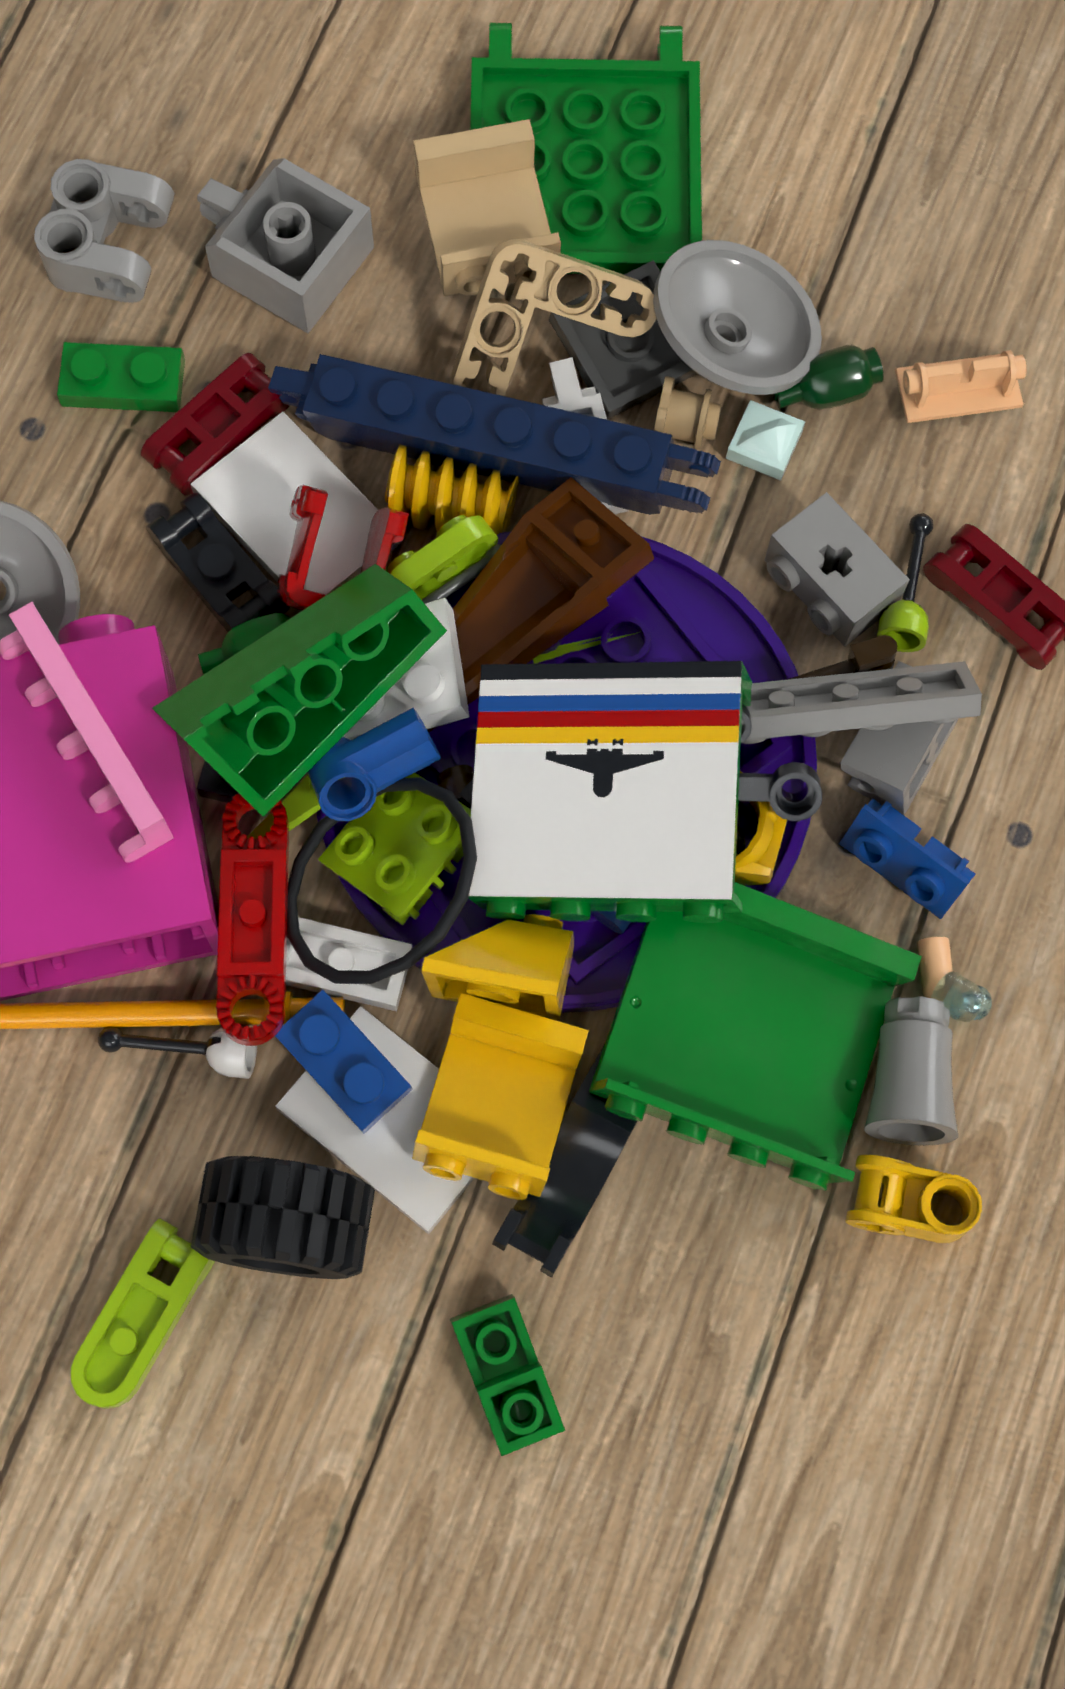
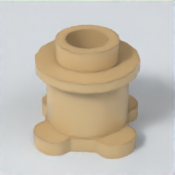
M665 376L654 431L671 434L673 439L694 442V449L700 450L703 438L715 440L722 404L711 402L712 390L706 389L705 395L673 389L675 378Z

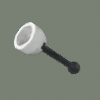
M106 1027L98 1035V1044L105 1052L112 1053L118 1051L121 1047L201 1054L206 1056L209 1065L217 1073L235 1078L249 1079L251 1077L257 1054V1046H245L232 1041L222 1028L213 1032L207 1042L123 1034L116 1027Z

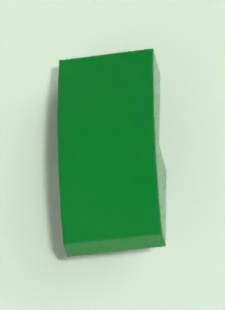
M513 1294L450 1318L501 1457L566 1431Z

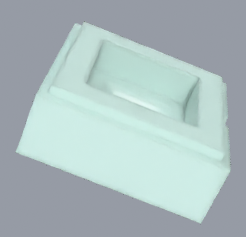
M750 400L728 447L726 459L781 480L803 432L805 421Z

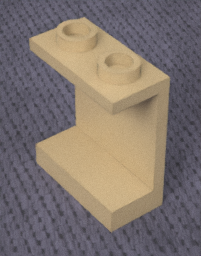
M530 119L413 140L415 175L444 296L459 293L468 296L477 295L488 260L494 249L502 242L512 239L524 240L559 253L561 252L559 233L551 234L534 169L535 138ZM518 253L514 262L503 261L501 269L509 276L508 284L516 283L519 277H530L532 269L524 262L525 254Z

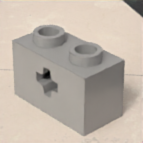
M827 492L771 535L764 560L767 563L768 572L775 583L787 592L792 590L807 606L809 617L815 626L826 635L830 636L833 634L844 647L880 620L883 612L891 604L901 600L910 580Z

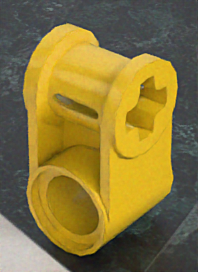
M878 1155L857 1156L855 1167L861 1171L855 1207L853 1210L847 1211L845 1222L847 1224L881 1234L904 1235L936 1243H951L963 1237L979 1221L982 1213V1198L977 1188L968 1179L959 1175L916 1167L910 1163ZM881 1183H883V1192H882L881 1203H880V1207H878V1200H879V1194H880ZM948 1194L960 1203L963 1213L960 1224L946 1225L934 1217L931 1210L933 1195Z

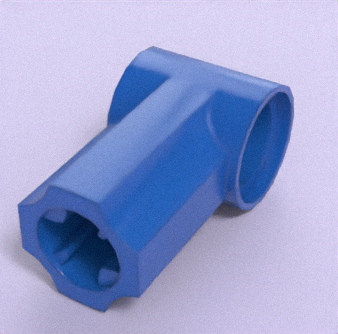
M413 707L353 740L342 737L308 771L322 812L329 818L337 821H351L362 817L371 809L375 803L377 792L441 759V756L426 726Z

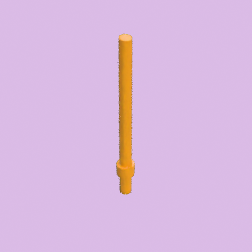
M286 992L283 1025L313 998H293L292 992ZM330 997L345 1013L344 997ZM265 998L239 999L234 1005L232 1018L235 1020V1023L240 1025H260V1022L266 1020L270 1005ZM217 999L0 1003V1029L220 1025L217 1018Z

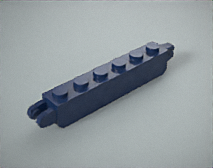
M322 354L319 355L317 364L311 363L309 371L275 366L268 387L269 392L281 395L279 399L282 403L297 407L295 414L298 418L309 421L317 433L331 440L390 454H395L401 444L407 447V458L417 460L424 450L430 453V463L442 465L446 457L453 458L454 469L465 471L469 464L472 463L476 464L477 474L489 477L493 470L500 471V480L513 482L518 476L519 484L551 492L572 477L600 502L648 515L660 514L662 506L703 514L705 510L707 511L711 497L697 488L669 482L672 471L675 470L701 477H713L715 474H718L721 463L715 455H711L709 452L706 453L702 450L698 451L674 444L671 434Z

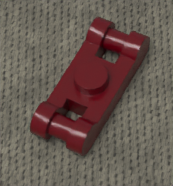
M252 353L243 354L156 430L142 446L141 456L153 468H163L171 475L170 483L184 496L193 494L191 483L242 444L267 420L275 418L281 412H285L290 405L280 401L281 395L269 392L268 387L271 378L265 373L266 366ZM250 391L255 396L247 403L237 396L240 392ZM190 439L198 447L186 457L179 451V447Z
M964 524L951 537L950 542L952 546L945 553L937 552L923 566L925 576L937 588L951 592L1015 646L1017 653L1025 663L1037 670L1044 669L1056 657V647L1062 640L1065 641V600L980 529L971 524ZM969 562L977 563L984 570L975 577L964 567ZM1032 611L1043 618L1044 625L1039 630L1025 619Z

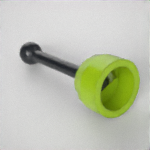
M924 513L914 515L909 523L913 540L906 576L910 580L904 591L903 598L891 604L883 612L879 621L877 637L881 635L892 637L897 642L898 652L919 651L925 647L929 629L928 615L920 605L914 602L925 537L932 532L934 525L932 518Z

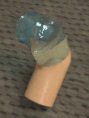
M929 937L919 940L917 946L918 955L922 956L919 965L924 997L944 1002V1007L949 1009L950 1017L954 1020L970 1022L985 1018L992 1007L991 995L985 987L976 985L974 982L953 971L949 938Z

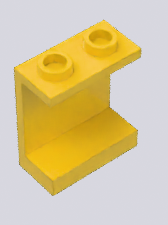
M461 993L422 1127L418 1131L412 1159L423 1162V1170L439 1178L459 1181L463 1175L489 1182L488 1189L503 1197L516 1200H525L528 1194L540 1197L548 1179L550 1161L574 1075L581 1059L589 1030Z

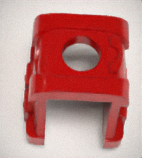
M301 485L296 489L291 503L289 515L293 520L297 521L286 574H279L278 595L286 606L300 611L326 596L325 594L304 589L328 497L326 490ZM389 507L382 508L375 513L371 521L361 573L374 564H377L384 570L386 569L392 544L401 542L404 539L409 513Z

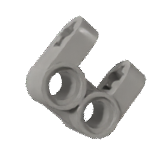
M75 159L64 163L55 171L51 178L50 189L54 200L50 212L40 219L34 233V241L49 281L56 288L66 292H77L121 302H139L144 298L152 268L150 264L135 252L105 245L104 241L106 237L114 232L118 222L148 228L164 226L167 223L174 201L175 193L172 187L155 175L100 164L88 159ZM87 199L90 200V201H87V202H84V203H80L81 201H84V200H87ZM75 249V250L72 251V252L63 253V252L66 251V250Z

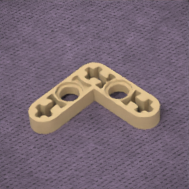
M517 239L502 242L494 249L488 260L451 372L450 384L467 388V386L462 384L464 378L475 379L482 362L479 356H470L473 347H476L490 357H504L501 366L492 360L489 361L486 379L493 386L491 392L488 393L505 396L535 307L620 336L633 338L643 335L651 329L657 319L653 304L654 294L644 283L635 278L539 245ZM518 253L525 254L524 262L532 269V273L529 278L519 277L516 281L512 295L515 299H524L521 308L518 309L505 299L489 297L494 288L501 294H505L509 276L501 269V265L504 260L514 262ZM570 272H581L587 276L590 284L587 297L576 305L564 304L558 299L556 292L560 279ZM602 281L611 282L605 292L609 296L622 301H627L631 293L636 292V300L644 307L640 316L631 314L627 323L621 322V313L616 308L603 303L600 305V315L592 314L601 300ZM495 311L507 313L511 316L514 323L510 338L499 344L485 341L480 333V326L484 317Z

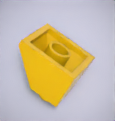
M525 915L524 922L508 919L424 957L421 972L431 996L434 998L458 1002L460 994L464 993L560 1021L574 950L573 931L562 929V921L543 915Z

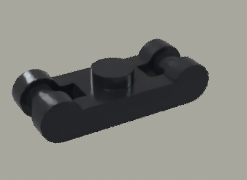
M194 492L181 501L182 509L168 519L160 516L146 526L149 535L158 548L227 632L249 620L273 613L284 614L290 610V607L286 606L278 595L277 586L264 576L216 518L212 509L199 493ZM195 529H198L205 539L188 550L181 539ZM248 590L253 596L252 599L239 608L232 603L233 600Z

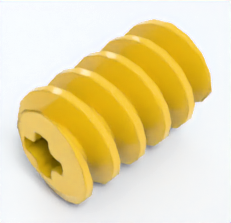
M400 444L389 471L385 502L388 503L389 508L406 513L411 512L413 526L420 530L427 528L434 517L438 533L444 524L459 515H465L467 518L481 516L497 535L506 532L509 526L517 497L519 477L515 478L507 491L501 490L500 471L498 470L492 471L484 485L479 484L476 464L470 463L461 478L454 477L453 458L446 457L437 472L431 471L430 453L424 450L414 466L407 462V447Z

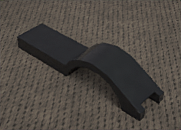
M604 1045L573 1098L561 1123L549 1165L550 1172L541 1196L528 1194L527 1199L518 1200L509 1211L492 1245L503 1251L509 1244L543 1263L540 1271L551 1278L583 1225L638 1122L607 1111L605 1108L607 1099L589 1092Z

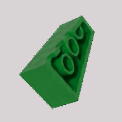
M374 564L152 709L264 817L447 630L413 589L377 564Z

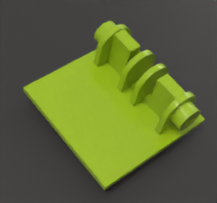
M413 773L405 778H416L421 776H419L416 773ZM418 790L386 792L376 797L375 803L367 813L346 824L318 858V861L383 907L384 912L403 926L409 917L416 920L420 915L418 911L433 894L428 888L431 884L438 889L443 887L444 883L437 877L444 869L450 874L456 871L455 866L450 860L452 859L458 863L463 857L460 828L446 805L434 797ZM459 802L471 818V809Z

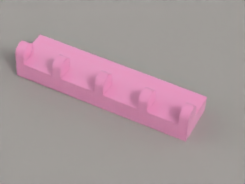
M33 602L10 613L9 616L17 630L0 640V654L3 659L10 660L28 650L31 652L45 678L28 687L25 691V696L33 707L44 705L58 697L77 731L66 736L57 744L56 747L63 759L69 760L90 750L110 783L89 798L94 811L98 814L104 813L122 803L139 831V834L125 841L118 848L124 861L127 863L133 862L172 840L174 837L162 814Z

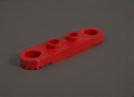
M236 794L232 797L233 800L225 806V812L222 816L216 1009L221 1028L232 1041L245 1046H257L274 1038L280 1031L285 1019L289 820L286 809L280 800L269 811L274 817V825L271 826V831L266 832L264 837L260 835L257 839H254L253 836L247 838V835L241 834L238 829V823L246 812L254 810V808L241 795ZM247 995H258L265 998L270 1005L266 1020L260 1022L259 1026L253 1025L252 1028H249V1026L242 1027L239 1023H235V1020L232 1018V1011L236 1002Z

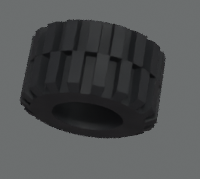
M228 1156L212 1160L205 1165L191 1248L207 1259L252 1270L320 1279L349 1278L362 1273L375 1190L371 1185L355 1175L314 1164L255 1156Z

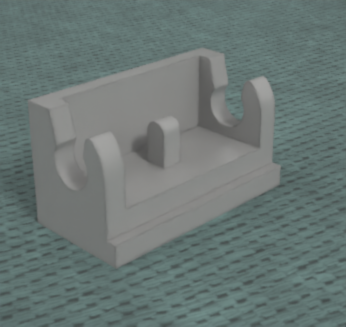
M899 661L895 669L912 666ZM959 718L946 724H936L927 721L898 724L885 730L860 728L840 762L841 770L852 776L848 786L870 799L874 798L881 804L889 801L893 808L905 815Z

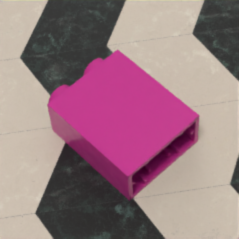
M99 614L74 620L61 628L58 633L59 647L159 809L174 837L148 854L129 863L124 861L118 848L125 841L139 834V831L122 803L104 813L98 814L94 811L89 798L110 783L90 750L75 758L65 760L56 747L59 741L77 731L60 700L56 697L44 705L33 707L25 696V691L28 687L45 678L31 652L27 651L10 660L3 659L0 654V1001L218 954L219 905L188 745L152 709L177 692L174 673L155 625L135 629L133 621L125 616Z

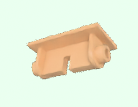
M1006 350L996 355L929 364L917 362L914 366L895 369L907 423L1023 408L1024 405L1018 379L1026 377V361L1023 355L1014 356L1011 350Z

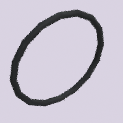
M421 777L400 779L376 794L377 797L386 792L418 790L442 801L459 824L464 859L455 895L434 930L403 957L370 971L337 970L313 956L300 934L297 898L306 864L326 832L338 821L325 816L315 825L294 859L288 881L287 938L306 968L335 984H373L411 968L445 938L468 900L477 862L472 820L452 791Z

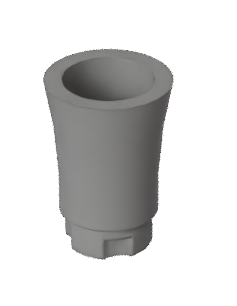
M897 997L891 999L885 1004V1024L880 1027L879 1054L874 1091L864 1131L876 1139L897 1144L925 1146L952 1142L959 1135L953 1101V1032L948 1028L949 1009L944 1007V1002L933 998Z

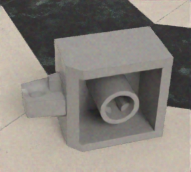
M285 158L273 160L250 190L245 189L240 193L211 178L197 195L202 216L216 224V233L205 245L212 277L308 334L374 248L370 207Z

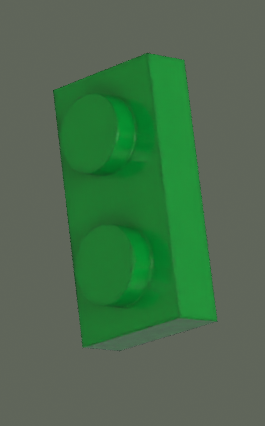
M64 342L57 391L61 407L178 412L181 406L185 368L183 349Z

